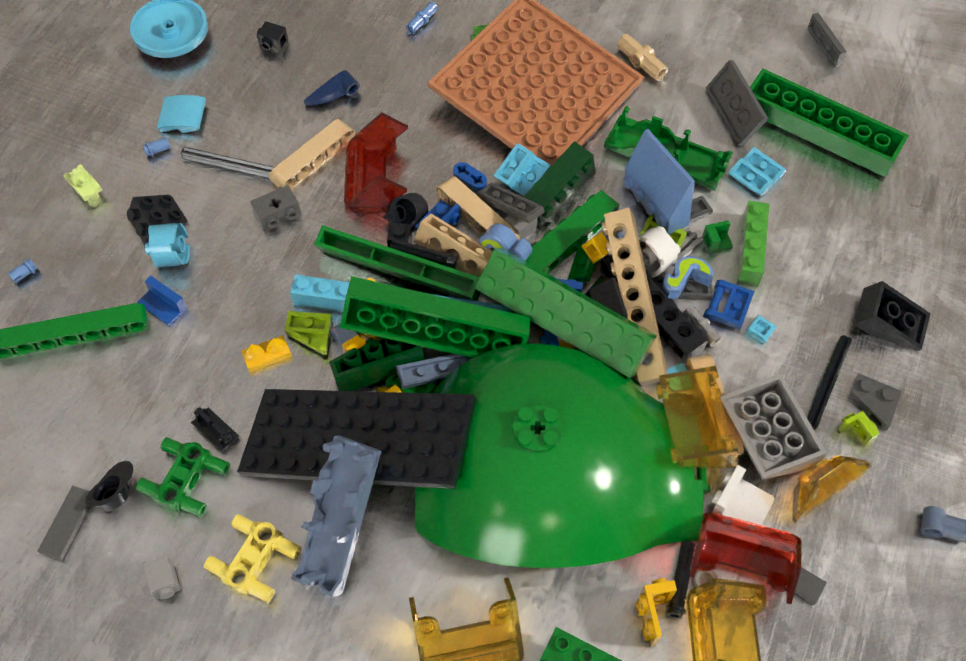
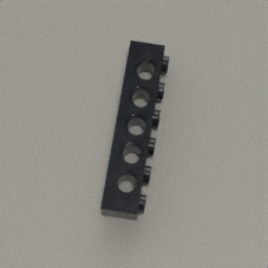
M623 252L620 259L628 258L630 253ZM609 255L602 260L600 272L603 276L615 278L618 283L617 275L614 276L611 269V263L614 262L613 256ZM646 271L652 302L657 304L653 305L660 339L685 364L687 358L695 357L704 350L708 340L705 334L692 324L689 316L679 310L675 301L667 297L658 283H654ZM628 272L629 274L625 275V280L632 279L634 272ZM632 293L629 296V300H636L639 296V293ZM638 313L643 318V313ZM679 333H682L687 337H682L681 335H679Z

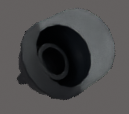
M409 193L394 198L388 204L383 219H387L389 223L410 224L411 227H415L429 212L428 204L420 194Z
M122 461L114 465L99 483L89 491L86 496L88 507H99L107 514H110L126 502L129 495L128 481L133 474V464L130 461Z

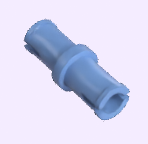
M430 1L421 11H417L415 17L405 25L407 31L415 34L422 25H426L429 22V18L438 11V6Z

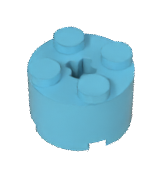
M182 223L150 225L148 227L149 242L145 244V251L148 256L151 255L155 268L181 266L188 263L190 245L185 244V238H188V234Z

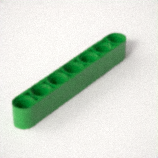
M133 303L0 329V359L144 331L148 327L146 306L140 303Z

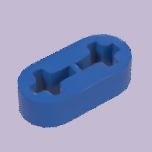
M460 162L453 167V176L458 178L472 192L477 193L487 186L486 176L471 165Z

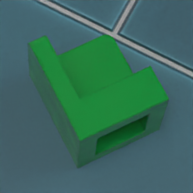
M729 221L705 226L702 238L709 254L732 249L733 244L728 235L731 225Z

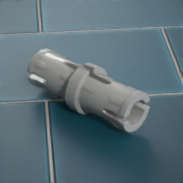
M693 305L685 309L683 314L688 315L692 324L705 334L709 346L716 345L721 340V336L710 326V321L707 318L704 319Z

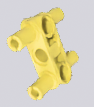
M237 514L231 526L248 535L247 540L231 564L228 565L211 555L206 560L204 568L220 577L222 583L229 586L234 592L242 593L243 595L252 594L269 603L275 594V589L258 581V577L274 552L279 551L295 560L302 548L284 538L283 533L275 529L271 523L261 521L255 523ZM264 534H272L268 540H261ZM245 575L242 582L234 583L237 576Z

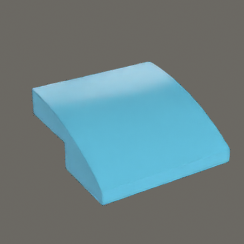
M194 95L165 97L157 129L161 133L178 129L182 134L199 130L206 103L205 97Z
M517 143L493 176L523 197L551 165Z
M753 147L743 159L740 158L728 174L761 197L786 173V168Z

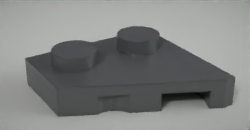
M858 373L849 396L861 404L870 416L873 414L882 423L881 427L888 430L902 391Z

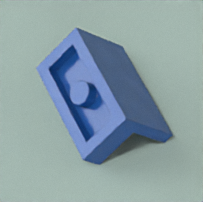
M150 275L145 280L149 291L137 303L145 305L146 311L170 327L187 310V306L183 297Z

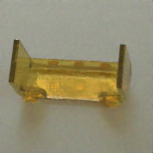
M509 577L504 578L507 599L497 601L491 605L488 621L440 630L439 622L436 618L431 616L418 618L414 597H410L409 603L420 661H522L524 651L517 600Z

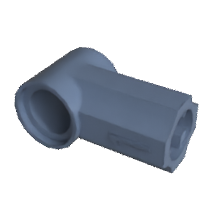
M927 506L923 509L921 533L928 537L938 538L944 536L966 543V520L948 515L940 507Z

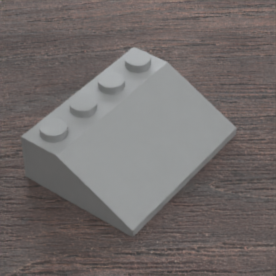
M782 374L718 398L762 480L803 471L820 464L826 456V450Z

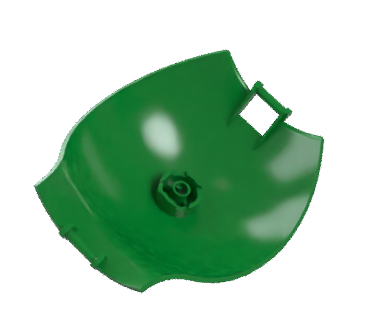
M536 343L504 346L487 351L463 363L447 375L432 392L440 394H474L477 399L456 489L416 487L415 529L437 546L464 557L499 565L529 568H562L615 561L663 544L686 540H702L703 494L710 492V485L707 484L705 454H707V447L700 444L695 416L686 417L673 412L666 404L647 394L629 377L591 355L557 345ZM693 455H696L698 480H695Z

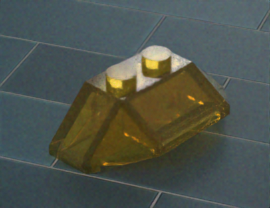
M834 456L830 460H827V458L821 460L815 466L816 469L814 471H805L797 478L799 482L794 488L793 522L797 523L860 479L873 465L869 461L854 457Z

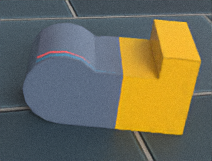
M604 230L582 245V248L593 264L608 254L606 243L610 241L608 235H605ZM622 231L617 234V239L623 238Z
M340 324L330 329L332 338L343 353L353 348L359 349L366 344L365 340L360 338L355 331L342 329Z

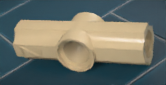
M627 33L622 35L617 42V47L629 57L634 68H642L658 81L667 73L668 67L655 57V53L649 45L642 46Z

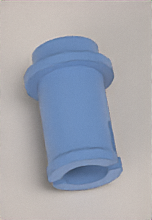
M166 137L150 143L147 141L145 145H142L147 157H154L153 154L170 149Z
M30 258L28 260L24 259V263L7 273L16 284L29 274H35V270L38 269Z

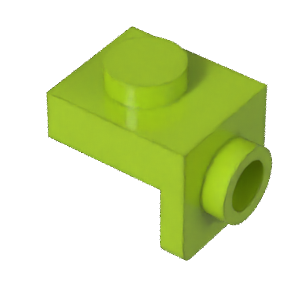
M864 411L846 415L842 419L843 423L838 428L840 433L852 428L864 446L873 443L880 434L876 424L867 417Z

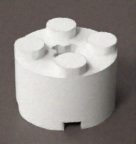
M663 227L650 228L638 236L645 270L648 275H652V278L661 274L677 261L680 247Z

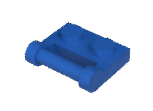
M717 280L712 300L708 309L705 310L703 317L704 319L707 318L710 322L716 321L741 330L755 291L724 280ZM728 292L730 296L723 313L717 311L723 293Z

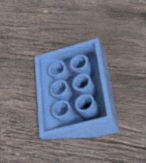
M647 129L641 136L625 167L623 183L627 189L631 190L635 199L645 207L646 212L654 216L657 225L663 227L668 234H671L678 229L689 226L695 181L650 130Z

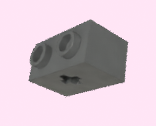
M289 185L250 201L253 213L263 231L275 228L277 225L293 220L301 215L299 202Z

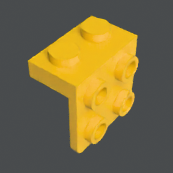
M665 578L652 581V584L644 585L639 594L638 601H635L637 614L642 616L644 623L641 626L644 641H648L649 647L656 646L662 636L655 606L668 604L677 591L674 580L667 581Z

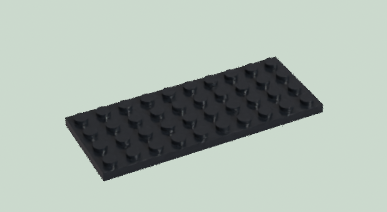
M265 389L237 472L241 476L316 480L330 454L323 450V445L332 442L334 436L340 435L381 450L373 484L456 489L477 399L474 394Z

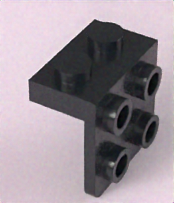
M171 195L133 197L127 210V219L132 223L137 235L140 236L144 244L149 242L148 227L150 225L182 223L185 226L188 222Z

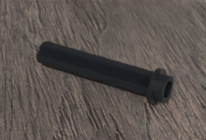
M393 239L390 244V248L453 269L457 264L458 257L452 252L446 254L397 239Z
M687 540L681 542L674 577L677 591L669 605L666 606L667 615L675 619H681L686 614L684 605L695 552V544Z

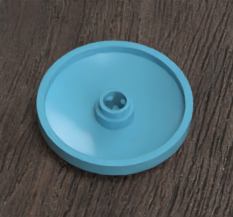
M192 0L150 1L134 14L130 23V33L135 45L142 52L159 58L177 57L192 51L201 44L208 31V22L204 10Z

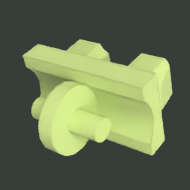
M81 164L74 168L72 172L63 175L65 180L84 201L87 200L91 203L100 197L98 193L102 191L101 186Z

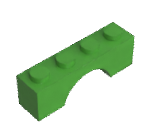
M748 200L743 214L742 232H744V240L738 266L737 284L758 287L763 277L769 203Z

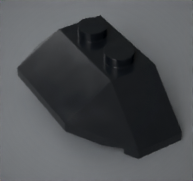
M601 275L584 295L628 319L616 279Z

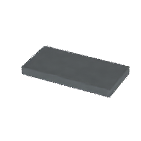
M729 60L707 85L706 90L737 144L744 146L769 118L733 60Z

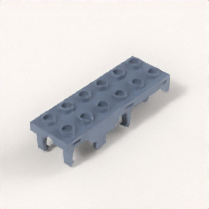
M340 435L334 436L332 442L323 445V450L330 454L327 462L320 470L318 479L313 480L310 493L314 494L315 510L312 521L309 523L304 522L301 525L302 529L309 532L301 562L291 577V580L301 584L313 586L318 584L321 592L331 597L343 594L381 455V450Z

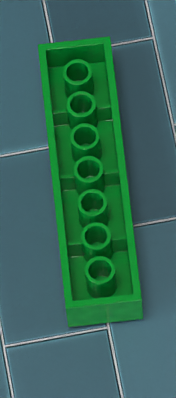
M762 68L750 86L769 118L767 122L884 177L887 176L909 137L904 132Z
M494 249L475 286V289L516 313L530 317V321L629 378L636 375L657 337L652 332L504 249Z
M351 276L340 328L474 358L487 351L504 346L526 344L530 331V317Z

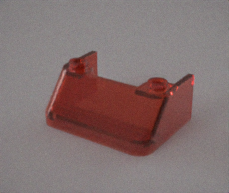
M381 112L349 141L346 148L344 203L353 208L387 207L394 198L407 192L406 187L386 178V159L396 152V138L408 129V125Z
M708 512L703 515L689 576L694 578L697 568L702 571H711L716 569L718 564L766 576L767 583L771 585L773 590L778 592L787 591L786 603L792 604L801 572L802 541L798 536L789 532Z

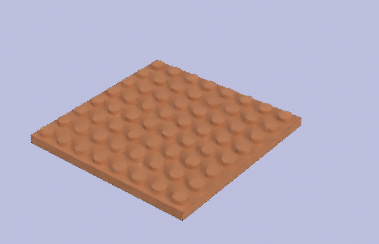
M514 0L428 82V88L511 149L518 143L552 166L574 141L583 147L643 82L644 76L538 1Z

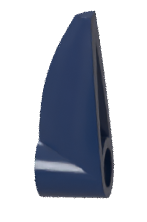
M347 70L341 71L304 100V104L306 106L333 101L344 95L353 96L358 92L360 84Z

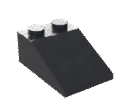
M880 281L863 288L854 325L869 335L920 351L923 347L931 313L885 282Z

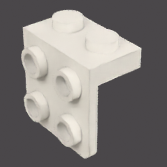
M737 465L734 473L729 470L722 482L726 484L724 491L718 490L712 500L716 505L711 514L748 535L755 536L774 502V497L743 480L742 477L746 469Z

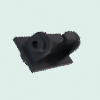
M199 407L195 410L194 414L196 416L191 424L221 452L239 437L209 407L207 409Z

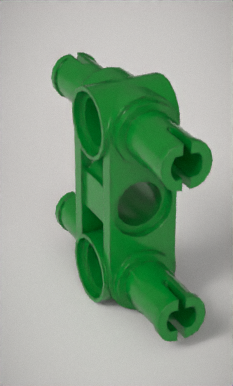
M165 437L160 448L162 451L177 456L175 462L160 485L142 477L136 485V490L153 497L155 503L164 506L168 511L181 512L184 510L201 518L207 509V505L189 496L204 470L209 469L225 476L229 471L230 463L213 456L211 451L204 449L197 442L183 444ZM200 454L196 459H191L193 455ZM176 494L174 499L167 501L170 495Z

